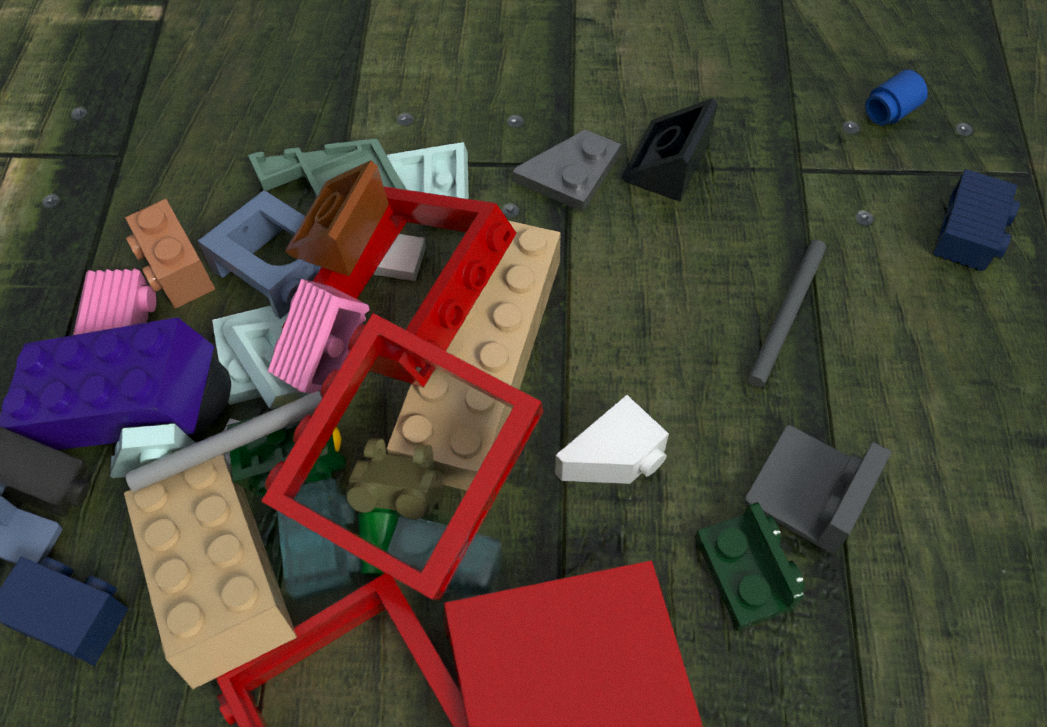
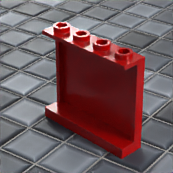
M652 560L444 603L443 622L447 639L450 638L467 727H703Z

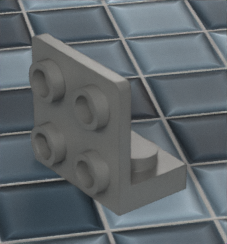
M788 425L785 427L746 495L744 504L748 506L759 502L764 514L771 515L776 523L834 555L850 535L892 451L872 442L862 457L854 453L849 457L801 430Z

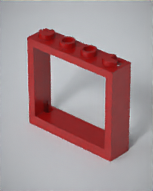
M384 187L389 205L350 276L322 267L313 282L331 286L357 299L407 222L466 232L406 328V331L446 351L517 232L497 203ZM385 343L369 371L424 388L435 367L391 344ZM416 366L421 368L419 372L415 369Z
M373 313L367 324L359 325L352 334L348 343L349 354L339 370L334 369L325 379L321 388L322 400L313 415L305 416L296 428L293 436L295 445L285 462L280 461L270 472L265 483V488L268 491L261 502L428 598L441 600L544 410L542 402ZM386 342L512 408L423 571L414 568L294 499Z
M384 573L294 627L297 638L216 678L222 690V694L217 696L221 705L219 709L229 725L237 722L239 727H268L251 691L386 609L452 727H467L461 693L396 581L387 573Z

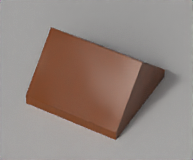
M370 160L327 180L285 252L294 258L350 276L389 205L378 166Z

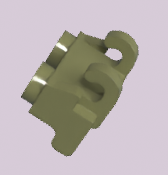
M370 438L367 441L364 456L370 457L372 460H358L349 478L350 489L346 497L353 509L364 513L371 512L375 507L397 510L403 517L411 520H417L424 515H430L433 509L441 510L444 504L443 475L441 470H434L431 445L418 444L413 457L386 454L383 439Z

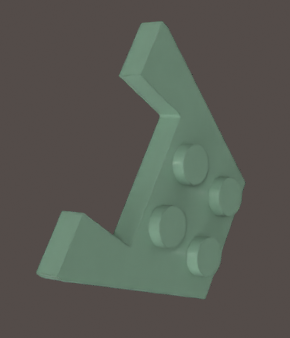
M377 138L325 144V150L302 153L300 148L284 149V155L265 157L264 152L248 155L258 180L265 191L301 177H306L315 197H317L327 180L370 160L378 166L384 187L405 189Z

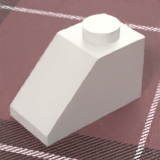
M626 395L556 454L555 475L561 481L630 484L640 474L643 473L646 477L650 476L662 465L667 457L664 451L669 433Z

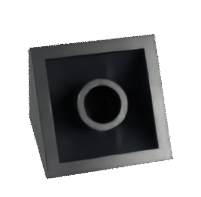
M711 98L653 119L621 178L628 184L681 202L710 143L718 106L715 99Z

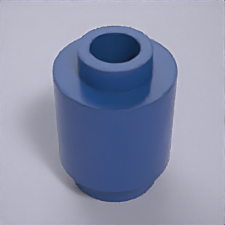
M905 69L898 72L871 91L869 98L865 102L867 115L878 125L898 122L925 103L928 96L926 82L918 73L912 70Z

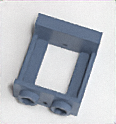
M265 190L198 240L211 271L221 278L232 272L269 298L275 316L279 319L290 311L291 299L297 292L301 279L313 281L322 268L300 259L291 264L273 266L253 254L282 230H286L294 236L305 218L303 214Z

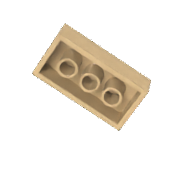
M224 454L136 492L132 490L124 492L166 660L192 689L297 638L242 486L233 482L231 465Z

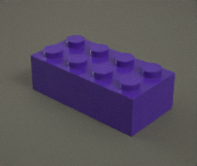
M178 317L25 343L17 358V367L8 393L2 403L0 432L38 452L117 443L123 428L175 424L185 434H192L197 423L214 345Z

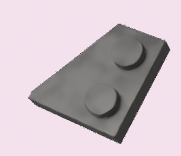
M583 130L517 166L513 171V182L584 212L619 158L621 144L588 130Z

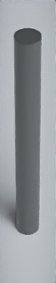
M820 240L810 241L747 377V381L755 387L761 388L765 386L826 251V244Z

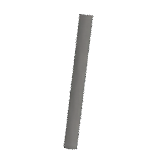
M316 391L127 472V484L133 492H136L299 422L305 416L313 415L323 398L321 391Z

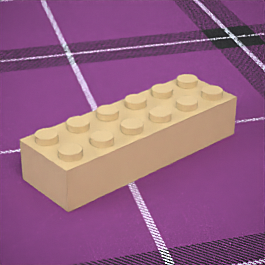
M509 221L517 234L446 352L519 390L559 267L561 232ZM435 368L424 388L414 384L410 385L387 446L388 454L413 457L418 444L431 445L434 470L442 471L443 485L467 491L512 408Z

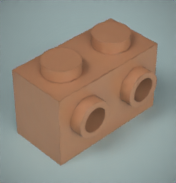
M167 199L125 217L133 232L126 239L138 261L146 258L150 264L142 268L154 292L163 289L176 309L215 290L203 264Z

